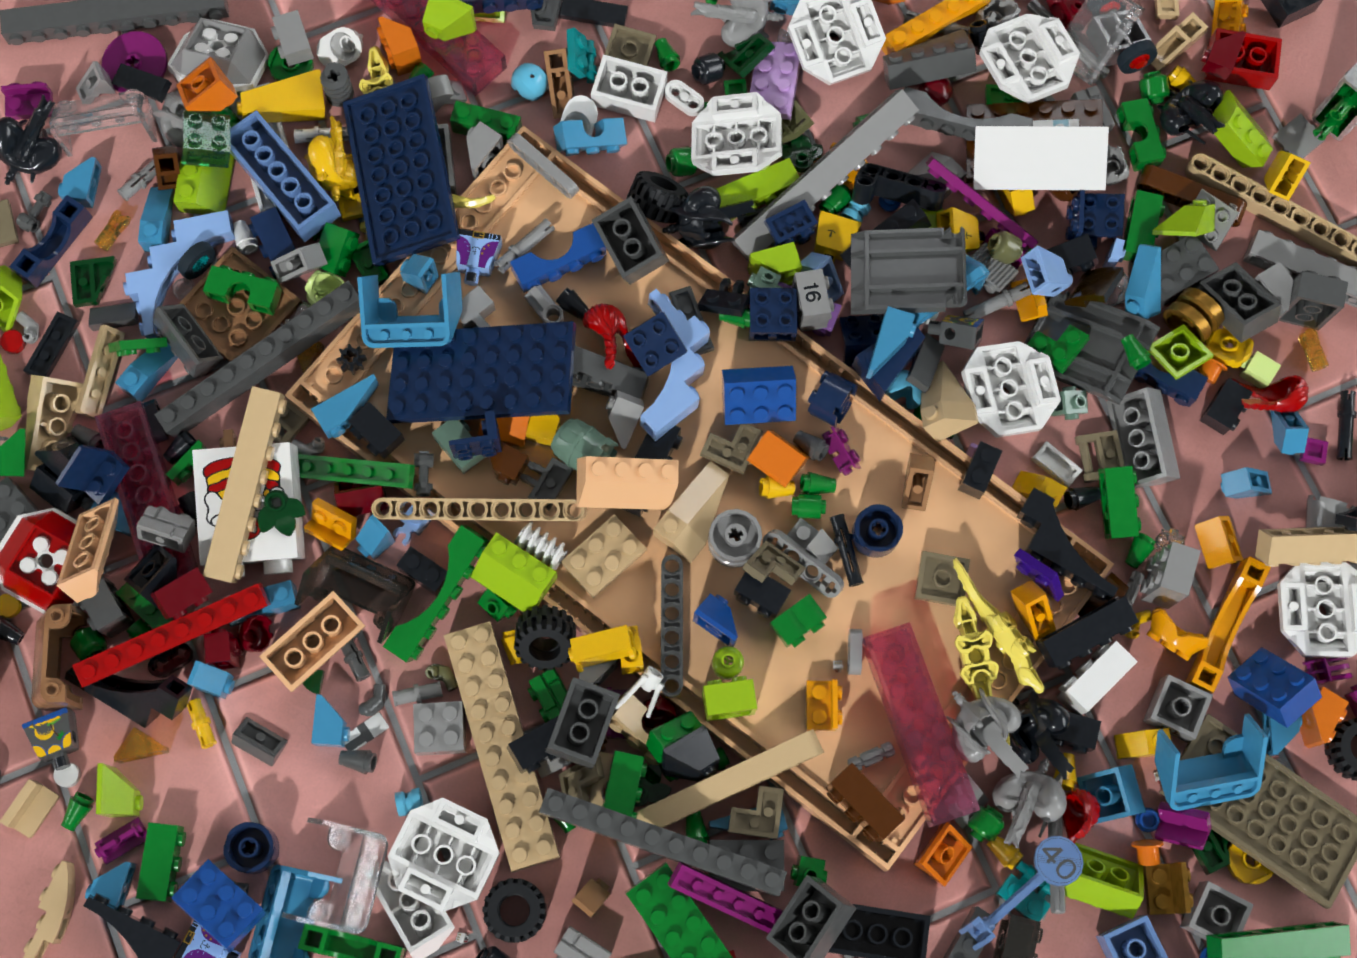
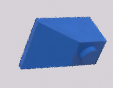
M710 593L694 612L693 622L726 645L734 647L738 636L731 608L727 605L728 601L718 594L713 596Z

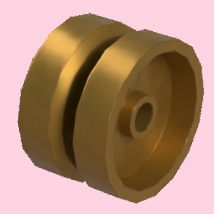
M1191 287L1186 288L1178 296L1176 302L1171 303L1163 313L1164 321L1171 331L1184 324L1203 344L1210 337L1211 332L1216 331L1225 320L1221 307L1212 297L1197 288Z

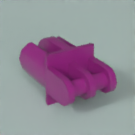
M1324 657L1303 662V666L1306 665V673L1313 676L1317 684H1325L1353 677L1352 673L1331 676L1333 672L1350 669L1349 663L1329 666L1328 664L1348 659L1346 657ZM1316 674H1319L1320 680H1318V681H1317Z

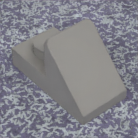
M93 61L76 87L84 107H91L100 94L116 93L110 76L97 61Z
M802 518L798 520L787 534V536L824 564L829 561L838 549L837 545L822 528L818 531Z

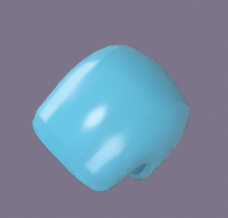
M533 63L521 64L514 70L511 77V87L513 90H517L523 98L529 101L540 99L545 94L548 86L547 74L541 67Z
M903 370L886 392V395L894 401L905 397L906 407L908 409H916L921 404L922 391L906 381L909 370Z

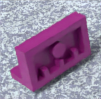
M35 81L31 84L11 83L1 86V91L5 95V117H11L15 120L30 119L42 95L45 96L47 102L49 100L53 102V92L43 82ZM53 108L48 117H53Z

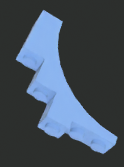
M228 210L174 220V229L171 230L174 242L149 247L150 256H147L150 269L125 273L126 282H123L124 292L126 296H130L136 302L137 312L142 318V323H139L142 336H145L147 339L159 338L157 327L153 323L155 309L158 306H162L168 289L180 273L178 271V263L184 253L191 246L201 241L215 247L219 244L235 240L233 219Z
M657 289L649 293L648 305L656 315L660 312L666 314L685 345L687 353L671 362L670 374L663 390L655 402L640 417V426L655 442L698 408L699 394L694 387H689V385L704 373V360L695 352L708 342L710 335L709 327L704 321H699L695 315L687 321L685 314L681 310H677L671 304L669 297L664 293L661 294Z

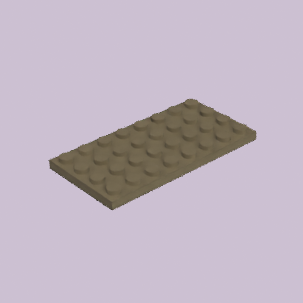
M1207 714L1204 717L1196 739L1189 741L1180 756V760L1222 753V746L1225 740L1230 736L1238 734L1210 714ZM1268 754L1265 756L1262 784L1257 794L1248 798L1194 808L1210 812L1211 829L1325 909H1329L1333 905L1357 860V816ZM1161 788V790L1159 791V793L1162 794L1163 796H1165V795H1164V792H1163V788Z

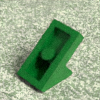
M200 440L166 473L177 486L186 482L192 475L194 470L192 450L207 449Z

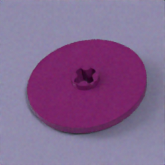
M141 31L128 32L118 36L108 45L102 57L101 66L108 73L111 81L121 63L132 67L130 64L137 60L139 63H135L133 68L162 78L166 73L168 64L167 53L160 41L151 34ZM113 85L115 91L121 94L130 96L138 95L136 93L124 90Z

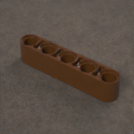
M1145 165L1136 186L1138 190L1162 195L1163 201L1180 208L1184 205L1192 204L1201 189H1204L1225 204L1229 205L1232 203L1238 207L1239 215L1231 227L1240 226L1247 207V203L1240 198L1154 165Z

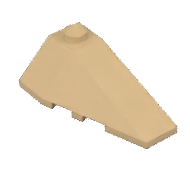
M944 361L939 362L930 388L925 393L923 391L921 393L920 407L923 428L937 442L979 423L976 405L969 398Z
M31 375L27 396L25 469L36 470V467L43 464V462L35 455V452L66 438L67 434L73 429L72 424L78 413H75L83 383Z
M709 461L653 529V535L692 563L706 545L710 527L715 519L729 474L712 461Z

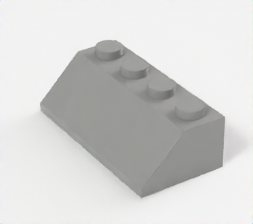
M1145 387L1125 394L1120 405L1107 401L1112 428L1117 430L1124 464L1125 466H1133V470H1135L1137 475V483L1134 484L1135 488L1161 485L1180 479L1161 390Z

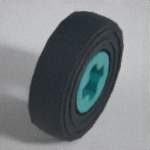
M204 241L191 246L181 257L178 263V271L186 279L192 280L199 277L213 263L216 255L214 248Z

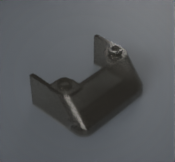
M331 546L303 572L294 604L299 606L308 596L321 602L334 591L341 599L375 614L373 623L381 630L377 642L382 644L394 630L395 626H397L416 584L410 577L365 558L345 548L343 551H340Z

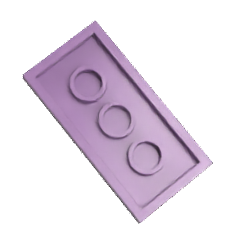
M772 42L775 48L754 68L750 93L758 92L766 102L781 113L782 119L791 120L800 61L793 43Z

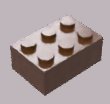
M853 763L848 765L825 787L829 791L827 796L836 805L840 803L846 809L844 814L853 823L857 821L863 827L861 832L871 842L875 840L878 843L884 840L905 820L901 813Z

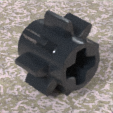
M348 344V348L344 350L339 349L341 357L336 358L338 364H343L341 366L343 373L349 370L355 375V371L359 369L364 370L362 361H366L367 358L363 354L360 355L362 353L360 346L355 349ZM354 356L353 362H348L350 357Z

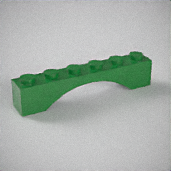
M467 525L459 527L448 544V572L439 595L430 607L418 617L407 623L395 626L383 645L384 648L406 663L417 660L424 651L423 644L434 636L437 631L436 624L449 613L450 608L448 606L452 599L456 600L463 590L461 585L465 579L469 580L475 568L474 565L490 542L488 539Z

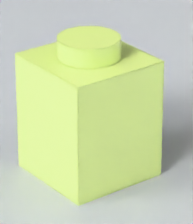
M1256 351L1242 364L1243 370L1239 376L1260 389L1266 388L1272 382L1281 365Z

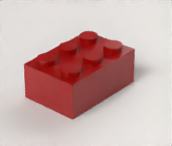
M1216 28L1209 39L1208 49L1211 48L1215 41L1239 31ZM1246 33L1235 66L1228 78L1224 80L1205 73L1204 80L1270 90L1279 76L1282 39Z

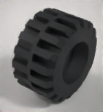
M640 171L636 174L626 199L631 196L639 204L645 217L657 222L673 224L678 221V214L673 212L671 208L681 206L689 194L679 183L667 176L650 171Z
M542 605L541 608H538V606L532 607L531 611L527 609L524 611V615H520L518 622H516L514 650H516L517 657H521L520 661L522 663H528V667H538V670H543V668L554 670V667H562L563 663L570 661L568 648L571 647L570 639L576 638V624L573 622L571 615H567V612L563 609L558 610L556 606L549 608L548 605ZM539 637H550V638H549V639H543V638H539Z
M1357 718L1336 725L1334 729L1336 731L1335 737L1330 743L1325 744L1328 746V749L1325 750V755L1330 756V760L1327 761L1329 765H1335L1333 770L1336 773L1342 772V777L1357 781V759L1351 751L1352 738L1357 736Z
M510 878L500 881L489 890L488 896L484 899L483 919L488 927L487 929L496 938L505 942H523L535 936L542 928L546 919L547 907L543 894L535 885L524 879ZM513 895L523 897L528 902L530 908L527 920L517 926L508 925L500 915L502 902L507 897Z

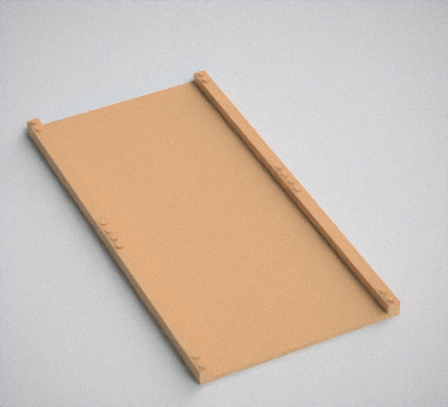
M522 126L517 133L570 177L579 187V192L572 199L567 198L516 154L507 143L461 195L465 198H481L494 194L495 200L477 208H454L458 229L501 235L503 245L498 256L499 259L508 251L509 246L518 243L546 218L552 223L549 226L553 225L555 230L529 252L545 260L558 259L570 250L574 231L593 223L592 219L624 200L525 126ZM647 218L669 259V262L630 285L622 278L606 248V255L600 261L595 263L589 262L583 265L579 271H570L555 282L549 281L542 284V287L556 305H559L556 303L557 298L568 287L571 291L574 290L589 309L600 303L615 306L623 313L629 333L632 329L656 316L648 305L649 293L657 289L661 294L664 293L669 297V292L691 286L698 304L706 289L719 290L721 281L728 277L672 235L663 233L660 226ZM457 241L417 254L434 259L439 277L427 294L422 293L403 281L400 274L402 262L379 288V298L392 299L397 305L398 316L439 315V303L443 299L441 274L459 272L456 265ZM494 266L491 276H479L478 285L490 297L495 306V311L484 319L490 327L543 323L524 298L528 291L523 293L511 267L503 274L497 269L499 266ZM460 272L463 300L477 286L465 284L466 273ZM731 280V289H730L729 292H732V290H733V285L735 284V282L732 281V280ZM563 310L564 322L574 321L576 324L575 345L606 357L604 337L593 329L585 328L582 320ZM700 311L704 322L709 327L714 351L700 355L705 364L704 373L689 385V387H694L699 394L698 408L676 425L681 428L680 436L683 437V440L678 450L673 449L670 455L673 460H678V487L671 506L711 461L700 456L709 434L713 433L732 442L740 424L725 425L722 401V370L793 366L796 376V421L751 423L749 425L763 431L761 438L767 430H773L797 448L799 447L793 442V439L800 430L823 439V433L827 431L833 433L832 425L808 412L811 404L808 402V399L814 389L818 391L821 385L819 383L823 373L828 371L858 386L856 395H850V402L852 404L840 424L837 423L836 427L839 430L843 429L849 438L847 444L851 450L855 449L861 459L858 462L861 469L852 467L853 472L847 476L840 473L832 459L840 454L838 451L832 455L828 452L821 461L810 458L792 479L795 482V493L793 496L806 494L800 492V479L802 474H807L808 472L836 479V490L834 493L816 494L821 495L822 500H826V513L821 514L820 519H802L818 531L822 528L834 542L836 537L830 517L844 514L849 534H851L857 516L865 508L876 504L886 505L893 509L892 511L902 520L903 534L899 543L890 554L873 558L858 552L852 541L862 580L864 581L863 584L849 587L838 548L825 564L837 573L844 582L843 590L833 598L823 595L801 577L793 585H790L773 572L769 575L772 579L791 589L776 618L808 594L812 596L827 616L826 620L823 621L825 626L816 633L809 631L804 635L806 640L795 648L792 645L786 647L770 626V622L774 620L773 617L766 618L757 612L758 608L751 604L746 606L736 600L737 596L734 595V590L746 571L742 569L743 567L731 568L721 565L716 561L709 551L708 539L704 548L694 561L690 563L653 535L654 527L668 510L643 511L641 517H638L623 509L587 508V515L581 521H532L531 530L534 531L536 528L541 527L539 535L542 536L549 532L548 541L556 537V546H559L562 542L565 543L563 551L566 552L568 550L566 556L614 514L647 548L646 552L594 598L560 564L555 570L558 578L541 602L548 605L549 608L556 606L558 610H565L567 615L572 616L576 629L583 635L623 625H637L644 671L648 666H652L661 672V564L667 555L674 554L679 556L683 562V687L677 697H667L662 691L659 695L668 698L682 713L693 712L702 726L704 725L711 736L743 761L807 732L806 681H831L832 679H837L838 685L842 686V700H838V710H842V725H838L836 731H815L824 753L767 780L776 787L784 789L786 795L885 872L891 868L968 763L956 753L952 743L953 725L946 719V716L956 719L961 711L960 705L953 699V691H957L958 694L961 693L968 702L975 700L971 690L959 673L962 663L960 653L955 647L954 641L960 635V632L953 623L956 606L914 599L921 552L927 551L970 559L968 575L979 593L1001 613L1007 611L1017 622L1016 628L1034 644L1037 651L1030 653L1029 656L1032 666L1036 671L1044 657L1015 608L1011 590L1032 580L1017 569L1014 554L1020 548L1024 551L1026 550L1037 528H1029L1020 522L1021 519L1017 518L1026 498L994 474H992L986 491L980 499L959 491V485L971 457L947 439L937 442L923 428L920 419L886 394L879 402L854 370L797 329L795 341H749V327L744 329L719 320V314ZM359 313L352 318L284 396L290 404L322 429L311 408L374 374L379 386L367 403L370 402L386 418L394 348H370L366 346L362 340ZM554 314L550 315L547 319L556 321L559 316ZM459 319L456 329H464L461 319ZM616 333L617 352L614 360L634 367L626 354L622 337ZM348 344L355 349L360 346L362 349L360 355L363 354L367 358L366 361H362L364 370L359 369L355 371V375L349 370L343 373L341 370L343 364H338L336 358L341 357L339 349L344 350L348 348ZM354 356L350 357L348 362H353ZM671 363L649 376L642 399L644 409L641 415L655 402L663 390L670 374ZM572 386L570 414L558 415L561 426L568 419H579L596 428L606 438L609 437L618 443V447H614L618 451L616 457L635 458L647 434L640 426V418L626 449H623L608 418L606 404L609 397ZM480 419L464 420L471 429L469 431L471 436L477 437ZM446 421L393 424L402 433L405 440L385 459L379 454L375 457L366 448L368 443L363 438L359 441L349 431L352 429L351 426L345 429L344 434L334 438L361 460L414 465V453H419V451L434 453L433 468H429L428 483L433 484L431 495L427 497L416 495L414 483H419V467H415L413 489L398 488L409 498L528 499L534 488L521 481V479H519L516 486L511 483L505 485L498 481L490 457H485L463 474L432 435V432ZM527 439L524 447L505 443L527 454L529 461L545 469L552 457L564 463L554 455L551 446L528 441ZM910 453L934 457V475L925 511L902 508L905 474ZM713 462L729 474L715 518L726 510L740 509L749 512L757 519L761 526L762 540L760 547L763 544L764 536L771 530L778 529L786 535L791 531L800 519L797 518V515L791 514L792 495L771 499L761 497L759 495V481L761 477L766 478L767 475L750 462L744 475ZM526 467L523 472L537 481L541 477L540 474L530 470L529 467ZM573 469V473L557 499L576 500V470ZM433 502L427 507V511L431 515L437 512V506ZM457 502L451 506V512L454 516L459 515L461 512V507ZM482 503L476 504L474 509L476 515H483L485 507ZM526 503L522 507V513L524 516L529 517L533 512V508L529 503ZM576 503L570 507L571 516L577 517L581 513V508L576 507ZM500 504L498 507L499 514L503 517L508 514L509 508L507 504ZM554 504L550 511L546 510V514L549 517H553L557 512ZM438 520L453 533H456L461 525H467L489 541L497 532L512 543L515 542L520 531L531 522ZM1061 525L1069 542L1080 557L1096 573L1104 578L1114 563ZM874 527L873 531L876 535H880L881 532H878V528ZM735 536L731 537V538H734L735 541H739V539H738L737 537H735ZM774 537L771 543L776 545L778 539ZM785 544L781 551L783 552L788 546ZM790 550L788 556L795 561H799L798 553ZM669 560L666 562L665 568L669 572H676L679 569V564L675 560ZM809 565L807 567L808 573L812 576H818V569L813 565ZM823 575L819 581L822 582L826 575ZM1064 575L1059 576L1064 596L1057 602L1046 593L1056 630L1072 622L1092 595V591L1085 587H1076L1070 582L1071 579ZM671 583L665 587V592L669 596H675L678 594L679 588L676 584ZM830 583L829 588L831 590L834 588L835 583ZM710 593L713 596L717 594L728 601L727 605L731 608L738 636L734 648H737L744 658V666L737 677L746 676L747 680L753 679L757 710L754 715L706 722L702 689L703 686L708 685V681L721 679L712 669V659L718 649L728 646L693 622L694 612ZM969 601V602H970V605H971V607H972V609L974 610V608H973V607H974L973 603H972L971 601ZM674 607L666 609L665 616L669 620H675L679 616V611ZM974 610L977 618L978 632L987 630V626L981 621L979 613ZM849 629H862L861 675H848L847 672ZM669 631L665 635V640L669 644H675L679 640V635L675 631ZM993 637L989 653L991 660L999 665L997 678L991 684L992 696L1013 702L1025 685H1021L1018 682L1011 658L1007 653L1003 654L996 647V639ZM669 655L665 659V664L669 668H675L678 666L679 660L676 656ZM842 660L843 670L841 672L833 670V661ZM643 672L633 674L636 677L640 678ZM670 679L665 683V689L670 693L676 692L679 688L676 680ZM721 679V680H722V683H727V682H731V681H732V679H731V680ZM890 742L895 749V755L889 758L885 756L883 757L884 760L866 768L862 766V770H860L905 818L884 840L877 843L875 840L871 842L861 832L863 827L857 821L853 823L844 814L846 809L840 803L836 805L827 796L829 791L825 787L848 766V759L854 756L858 758L860 757L859 754L877 746L879 749L881 748L880 745Z

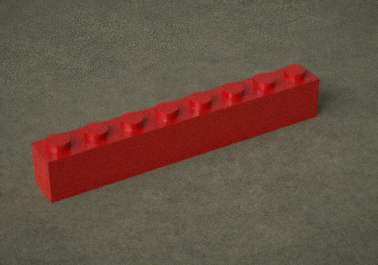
M257 583L73 664L72 667L83 688L271 604L262 583Z

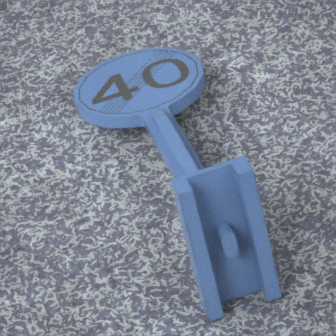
M1050 836L1040 842L1035 849L1033 858L1037 873L988 917L984 916L981 919L978 916L959 930L961 935L968 931L977 943L972 946L975 951L996 937L992 932L995 929V924L1043 881L1055 886H1067L1078 879L1082 873L1083 858L1075 843L1062 836Z

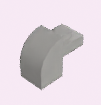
M437 75L428 78L435 113L444 104H455L456 101L465 103L467 101L461 81L449 80L448 75Z
M478 285L462 300L463 310L460 319L463 328L490 327L484 319L495 311L494 302Z

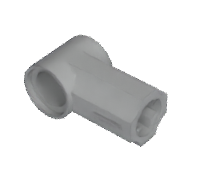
M541 285L534 286L524 296L543 323L564 322L562 308L555 304ZM555 314L559 316L556 321L547 319L550 315Z

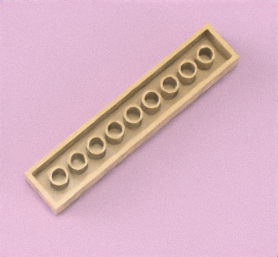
M491 622L444 635L511 872H517L560 858L549 817L539 814L543 797L536 773L529 774L526 771L521 774L507 750L508 744L522 737L524 732Z

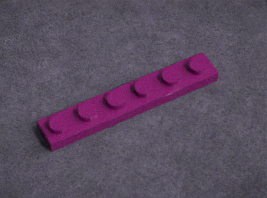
M933 156L928 159L926 164L930 168L927 171L937 179L941 176L947 181L945 185L951 191L956 193L959 190L965 195L962 199L973 207L976 204L982 209L980 213L988 220L994 218L998 221V228L1019 237L1023 248H1026L1028 245L1033 249L1039 243L1036 238Z
M682 862L678 863L667 883L671 888L767 933H770L783 913V910Z

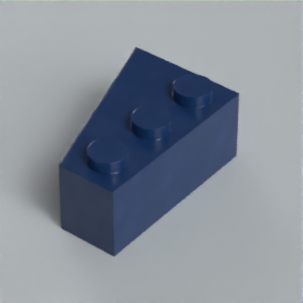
M276 207L250 217L252 224L248 226L254 238L259 236L262 245H259V249L264 259L269 257L270 261H273L296 250ZM269 266L273 278L277 279L273 267Z
M917 326L913 338L908 337L905 345L871 379L866 378V374L876 343L856 355L852 367L879 402L923 343L925 336Z

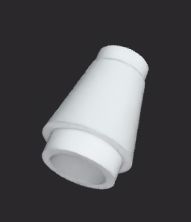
M244 220L236 221L233 224L236 249L243 255H250L256 252L258 249L257 238H254Z

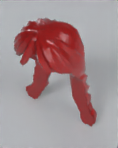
M600 303L599 305L592 306L584 315L583 325L585 328L593 329L604 337L606 346L604 364L606 368L611 370L615 366L614 359L617 352L616 333L622 337L626 354L633 366L641 368L642 366L623 337L628 333L623 313L615 306Z
M1297 375L1282 378L1262 389L1243 384L1231 378L1252 391L1251 396L1262 399H1241L1242 405L1247 409H1264L1289 413L1298 411L1308 401V384L1302 377Z
M1078 788L1066 793L1067 805L1062 816L1067 838L1073 843L1081 837L1084 838L1091 827H1094V824L1098 822L1101 810L1100 804L1094 795L1085 789L1080 790Z

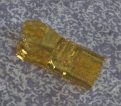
M119 210L114 211L94 243L103 250L108 251L119 235L130 224L131 217H124Z
M1312 328L1305 330L1298 338L1299 343L1305 351L1304 353L1312 372L1322 370L1329 366L1320 345L1318 334Z

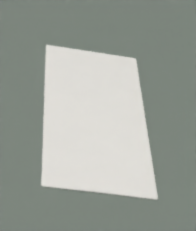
M976 126L973 189L1106 190L1109 127Z

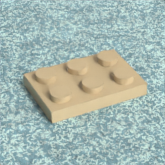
M614 514L561 561V564L594 598L646 552L647 548Z

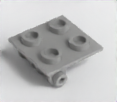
M1201 189L1196 199H1205L1207 204H1215V229L1213 232L1197 237L1202 243L1217 251L1239 215L1238 207L1232 203L1227 205L1204 189Z

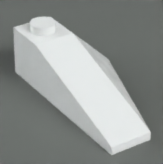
M384 861L364 873L411 957L426 958L437 951L455 928L446 911H439L398 891L388 861Z

